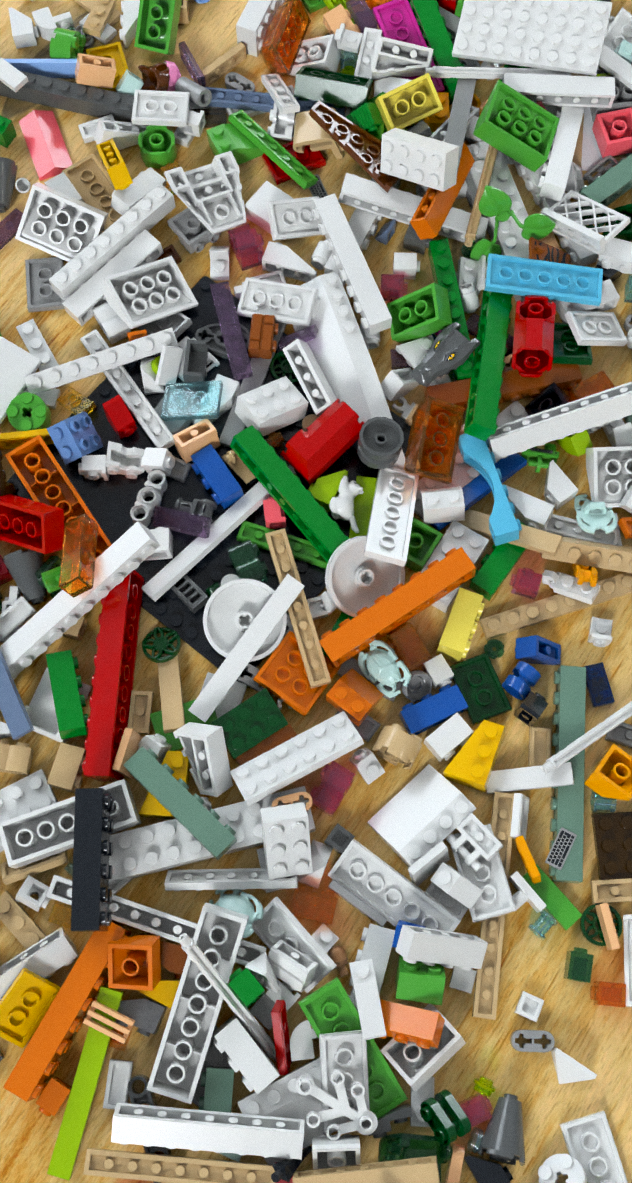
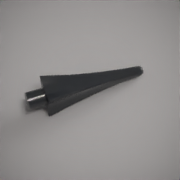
M312 1146L302 1150V1160L285 1159L273 1164L275 1172L271 1174L272 1181L278 1183L282 1179L289 1182L299 1165L312 1151Z

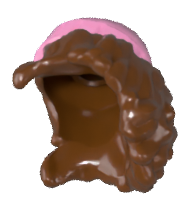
M163 61L149 67L145 65L138 66L144 83L141 90L175 91V84L181 77V73L174 62Z

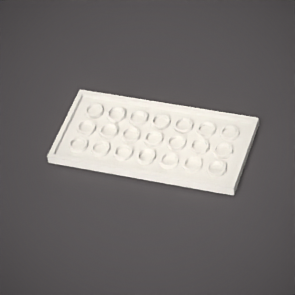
M464 0L452 57L596 76L613 2L597 0Z

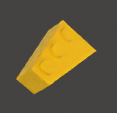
M483 720L443 771L444 777L449 781L485 792L505 734V726Z
M167 751L161 765L166 763L174 771L172 776L177 781L181 778L189 785V769L191 764L188 757H184L181 751ZM148 792L139 812L141 817L176 819Z

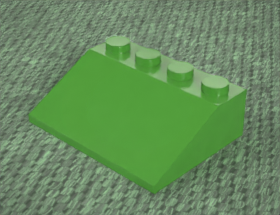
M498 80L482 110L473 135L535 172L547 161L560 118Z

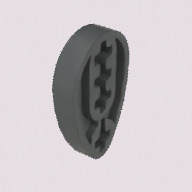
M214 323L199 328L195 333L196 340H202L201 337L207 335L203 341H207L208 351L212 355L236 360L248 353L250 333L246 327L239 323ZM222 337H226L224 343L220 342V340H222ZM234 338V343L230 344V341ZM241 340H245L243 345H239V342H241Z

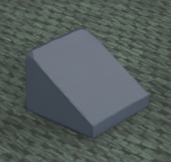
M393 219L384 224L376 235L375 240L385 245L388 244L395 233L396 220Z

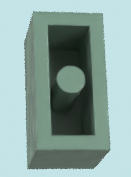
M207 1066L206 1072H202L201 1086L205 1087L204 1097L200 1096L199 1110L231 1113L234 1070L232 1068Z

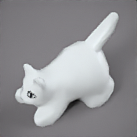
M343 476L339 485V496L332 497L329 504L331 514L335 520L350 521L351 529L355 533H359L354 516V498L358 494L364 493L363 487H360L354 480L348 482V477Z

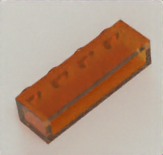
M82 514L65 524L59 587L73 598L92 589L94 583L98 524L86 514Z

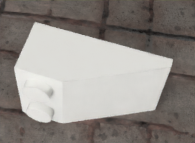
M334 34L288 43L279 70L280 73L296 76V73L302 66L336 72L342 50L337 49V41L334 40Z

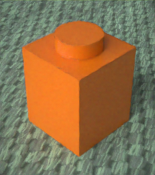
M57 1076L52 1077L36 1101V1104L40 1106L39 1111L49 1117L51 1115H58L69 1099L72 1087Z

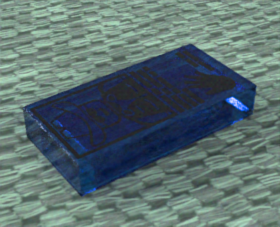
M603 662L584 666L586 667V686L593 708L613 704L615 700Z

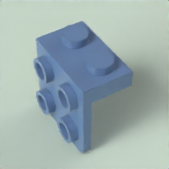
M86 412L69 417L47 428L65 465L103 447L101 438Z

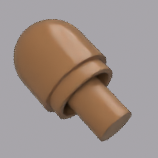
M339 945L332 946L328 951V956L337 965L334 969H338L341 978L349 975L346 968L348 958L344 948Z

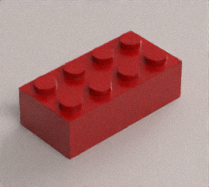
M13 494L0 496V540L43 554L64 550V509Z

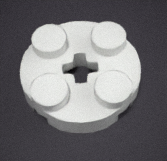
M565 1153L550 1156L538 1169L539 1183H557L560 1174L568 1175L566 1183H587V1175L583 1166L576 1159Z

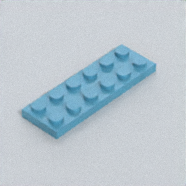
M489 253L484 291L521 296L539 295L545 296L550 300L599 306L602 296L603 269Z

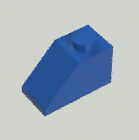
M538 635L516 638L515 659L530 664L561 665L560 644Z

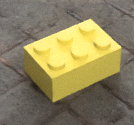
M429 73L377 97L375 100L387 131L393 128L403 130L443 110Z
M459 588L435 655L442 654L445 659L459 663L461 658L465 659L471 645V641L468 639L472 640L478 622H475V620L479 621L485 606L484 603H481L483 595Z

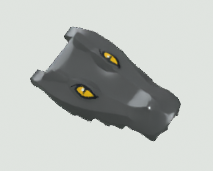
M458 322L452 323L439 333L423 360L413 369V379L420 385L428 387L437 377L441 378L445 374L448 375L452 369L456 370L460 365H463L471 353L481 344L480 341L476 338L469 341L459 332L461 325Z

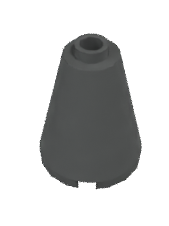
M0 157V213H5L10 208L18 170L15 161Z
M29 549L25 551L18 550L4 556L3 561L26 601L32 602V605L44 602V598L47 597V589L44 586L41 573L45 572L44 554Z
M505 1093L504 1097L498 1098L478 1148L480 1156L483 1157L485 1152L490 1154L489 1159L497 1162L516 1165L517 1160L521 1166L525 1165L522 1102L518 1101L517 1096Z

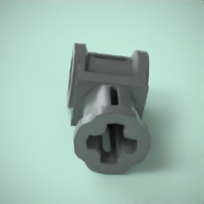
M178 498L175 503L174 513L177 516L181 514L190 516L191 521H196L203 525H211V518L214 510L217 509V504L208 499L200 500L194 498L193 502L183 501V498Z

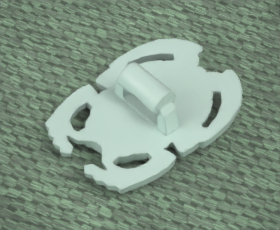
M586 494L575 496L576 520L582 530L594 534L596 530L602 529L608 534L616 529L617 518L612 507L606 508L605 502H592V500L586 498ZM584 501V504L580 506L579 502Z
M374 640L369 644L370 651L368 653L360 652L358 665L368 680H371L374 684L377 681L380 682L376 687L381 693L389 698L401 694V690L395 692L397 682L405 680L403 685L406 687L412 675L403 661L399 660L396 662L398 656L387 643L382 640ZM377 646L384 647V648L387 649L388 651H386V650H384V649H377ZM399 668H401V669L403 670V673H404V677H403V678L401 677ZM384 685L391 687L393 690L388 691L384 688Z
M240 889L216 890L215 894L220 893V898L213 905L248 915L249 918L243 938L251 936L254 933L252 924L254 921L262 920L264 910L260 901L253 895L247 894ZM227 890L234 891L233 894H224ZM251 899L254 901L256 905V912L254 910L252 902L250 901Z

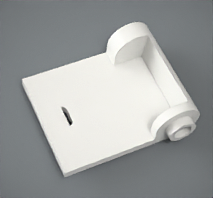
M46 667L29 706L26 705L25 709L34 727V732L57 742L66 743L69 738L61 740L50 676ZM82 683L83 688H79L80 695L84 694L86 702L92 686Z

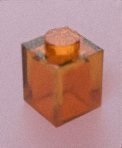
M594 981V986L591 985L590 998L593 1000V1005L626 1008V984Z

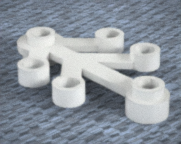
M335 1069L330 1075L331 1083L335 1085L338 1099L314 1085V1079L310 1074L303 1073L297 1077L296 1090L299 1094L304 1096L310 1094L331 1107L319 1112L310 1111L306 1116V1123L310 1128L318 1127L320 1122L346 1116L352 1121L340 1125L331 1123L327 1126V1137L330 1140L335 1141L339 1139L341 1134L356 1130L362 1135H370L376 1130L378 1120L376 1115L367 1109L363 1083L356 1081L351 1085V1094L356 1098L357 1111L349 1106L344 1086L345 1077L342 1070ZM340 1074L342 1078L340 1081H335L333 1076ZM308 1083L310 1086L304 1090L301 1088V1084ZM359 1086L362 1088V1091L355 1093L353 1091L354 1088ZM316 1116L318 1120L312 1123L309 1121V1118ZM369 1120L370 1125L365 1127L362 1125V1122ZM335 1128L338 1130V1133L331 1135L329 1131Z

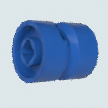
M519 661L512 670L513 675H508L502 683V687L511 696L524 701L531 691L530 687L536 685L541 675L528 663Z

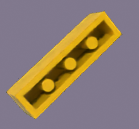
M113 138L97 144L96 148L115 190L128 188L133 181Z

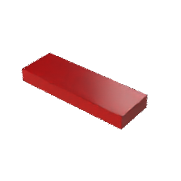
M276 1000L271 1011L277 1067L280 1075H287L292 1061L286 1003L284 1000Z

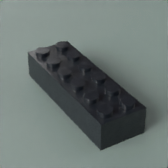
M103 788L75 789L71 931H108V926H111L112 916L111 912H108V903L112 901V889L109 888V879H112L113 868L112 865H109V856L113 855V842H110V833H113L114 822L113 819H110V811L114 810V797H111V793Z

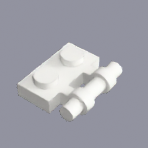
M473 813L457 827L458 831L462 834L458 839L453 834H450L446 839L451 844V849L454 852H458L465 859L464 863L468 867H472L476 872L483 867L478 861L481 855L489 861L503 847L502 843ZM467 841L476 848L472 853L464 846Z

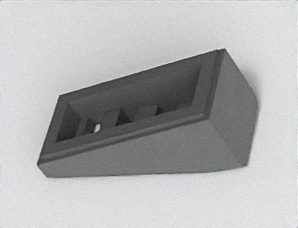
M185 574L182 577L185 581L177 588L173 585L170 589L195 614L207 603L209 597ZM189 584L190 586L181 593L180 590ZM191 590L195 591L188 598L185 597ZM195 596H200L193 603L190 602Z

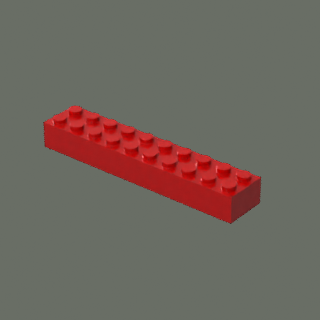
M135 570L128 574L120 584L116 585L106 597L101 599L102 612L98 618L100 630L96 637L98 649L97 654L94 656V665L96 667L95 674L92 676L93 694L89 700L91 712L87 719V728L89 730L88 738L85 740L86 758L82 763L84 776L100 782H116L124 779V776L114 771L112 766L124 730L128 728L131 692L134 683L143 594L141 588L144 584V578Z

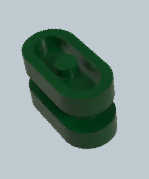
M444 1089L435 1095V1099L428 1098L421 1103V1117L429 1124L439 1143L448 1146L457 1140V1136L463 1137L471 1131L469 1118L448 1090Z

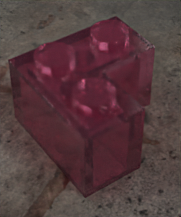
M249 223L228 230L229 243L241 270L245 271L262 265L264 255L262 245H264L261 234H257L255 228L251 229Z
M332 761L330 765H325L320 774V786H315L310 793L312 806L330 817H333L355 779L353 772L335 761Z

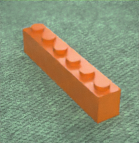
M466 143L463 144L456 185L444 192L428 187L410 221L420 240L437 237L475 162Z

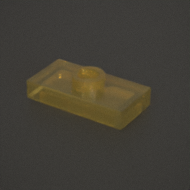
M71 387L57 399L60 405L75 415L82 412L89 414L96 407L93 401Z

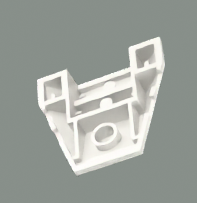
M231 151L214 156L211 164L184 172L182 167H178L164 172L172 191L213 235L246 224L245 206L241 193L242 185L239 179V166Z

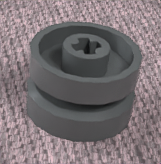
M374 417L364 423L357 443V454L360 460L368 467L374 469H385L398 461L404 442V434L400 425L387 417Z

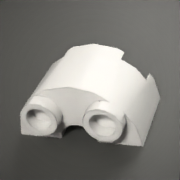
M274 102V108L270 109L269 115L272 125L268 126L267 133L274 139L292 141L295 112L282 114Z
M108 441L105 463L106 472L112 475L122 474L126 478L136 479L139 474L145 471L141 466L145 450L136 447L126 448L122 444Z

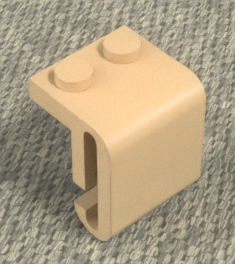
M310 110L299 112L295 115L294 151L304 153L305 145H310L312 152L331 148L336 160L343 159L344 149L309 115Z

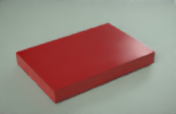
M293 141L281 145L310 172L326 166V160L320 150L312 152L310 145H305L304 153L294 151ZM265 153L262 155V159L276 185L292 179Z

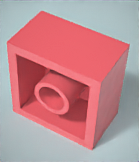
M632 107L597 114L592 130L602 158L609 155L613 157L632 153Z

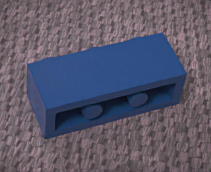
M211 444L191 455L193 471L196 475L200 474L202 476V484L206 490L210 488L213 493L211 496L217 505L221 504L223 509H226L244 495L241 486Z
M449 684L439 689V693L433 696L431 693L423 696L420 699L421 702L415 705L413 702L406 704L401 708L402 711H400L399 717L409 735H418L447 721L455 713L461 714L468 709V705L457 684L452 687Z

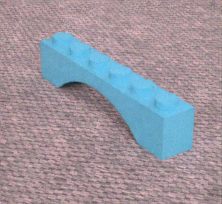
M466 433L457 436L458 448L464 463L477 470L488 482L492 490L494 505L489 517V531L495 546L518 540L519 531L522 530L519 519L514 517L515 508L512 501L509 502L507 499L509 496L506 485H502L500 481L502 480L500 469L495 468V456L493 452L488 450V439L483 441Z

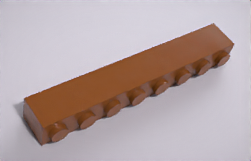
M552 363V369L548 372L547 370L544 371L543 375L539 378L522 377L517 369L502 372L503 383L500 387L501 398L498 405L507 401H519L527 397L536 398L553 382L562 390L573 391L579 387L583 379L579 365ZM471 378L426 387L424 398L429 413L440 417L450 412L460 413L465 411L468 404Z

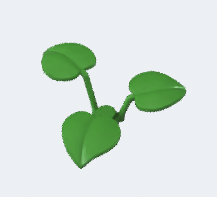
M486 185L479 201V211L488 217L496 216L494 236L492 242L488 239H481L476 242L471 250L470 259L479 261L481 256L485 255L487 263L489 253L501 255L500 245L495 244L497 241L499 221L505 222L510 216L523 229L521 235L526 240H529L531 237L537 240L546 237L552 232L556 223L544 214L535 213L528 216L524 220V224H522L514 214V211L510 210L512 201L509 195L498 188Z

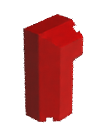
M528 295L521 303V300L516 302L511 367L514 370L516 368L522 377L539 378L543 375L544 371L547 370L548 372L552 369L556 304L553 301L552 304L549 303L548 298L545 296Z
M337 399L309 427H306V432L303 429L298 431L285 445L287 451L286 453L282 451L281 457L311 485L359 439V433L364 422L359 423L358 414L345 402Z

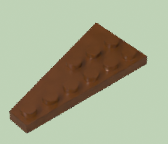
M318 101L310 109L309 115L388 193L400 178L380 172L382 141L321 101Z

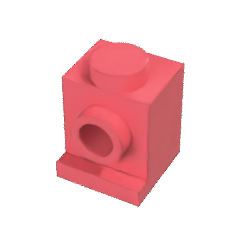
M273 497L263 500L266 527L270 529L286 528L284 510Z

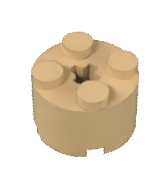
M393 723L392 726H384L372 750H378L376 754L385 761L395 766L398 763L404 764L402 768L410 770L422 747L423 739L415 734H407L404 732L405 729L396 723Z

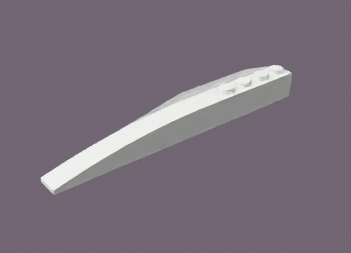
M338 271L319 275L300 285L317 288L319 290L317 299L321 303L315 320L311 319L309 327L293 325L297 339L308 343L336 398L340 399L341 402H345L358 414L359 423L362 421L366 423L374 417L392 419L375 367ZM401 449L398 461L391 467L409 472L403 450Z

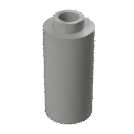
M180 77L175 84V91L190 92V101L204 108L210 104L212 93L207 88L186 77Z

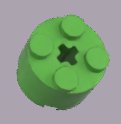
M59 27L54 30L53 33H56V36L51 38L50 41L51 59H77L78 53L83 54L86 43L85 35H82L79 31Z
M147 126L144 132L141 131L138 136L141 158L146 167L161 169L173 166L177 157L174 133L167 129V126Z
M24 392L16 396L6 410L9 422L17 431L47 429L51 425V411L49 407L35 394Z

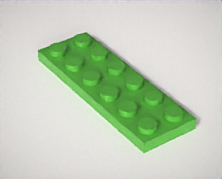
M337 977L298 1002L318 1038L319 1034L361 1030L358 1012ZM374 1039L366 1040L369 1108L378 1119L408 1098Z

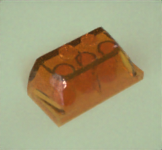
M287 0L279 6L263 38L260 54L268 71L272 74L276 73L283 77L290 76L311 22L301 0Z
M432 396L426 397L419 404L413 414L404 464L406 473L445 484L452 482L464 407Z

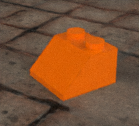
M352 668L326 694V701L339 712L344 711L348 718L359 727L383 698L384 694Z
M135 935L108 942V988L153 991L161 980L160 936Z

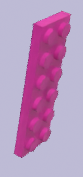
M393 0L373 8V14L380 30H382L383 37L427 47L408 0ZM432 59L431 67L435 66L433 59ZM420 76L402 77V78H403V79L414 80V79H416V78H418V77H420ZM430 76L436 92H445L441 78H432Z

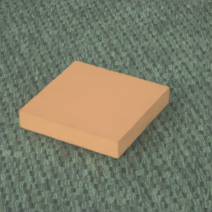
M125 728L112 769L125 778L133 780L134 777L123 765L137 752L139 742L143 736L130 728Z

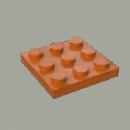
M292 631L287 633L253 679L304 717L328 685L311 689L296 637ZM324 655L328 672L332 679L341 666L336 668L332 661Z

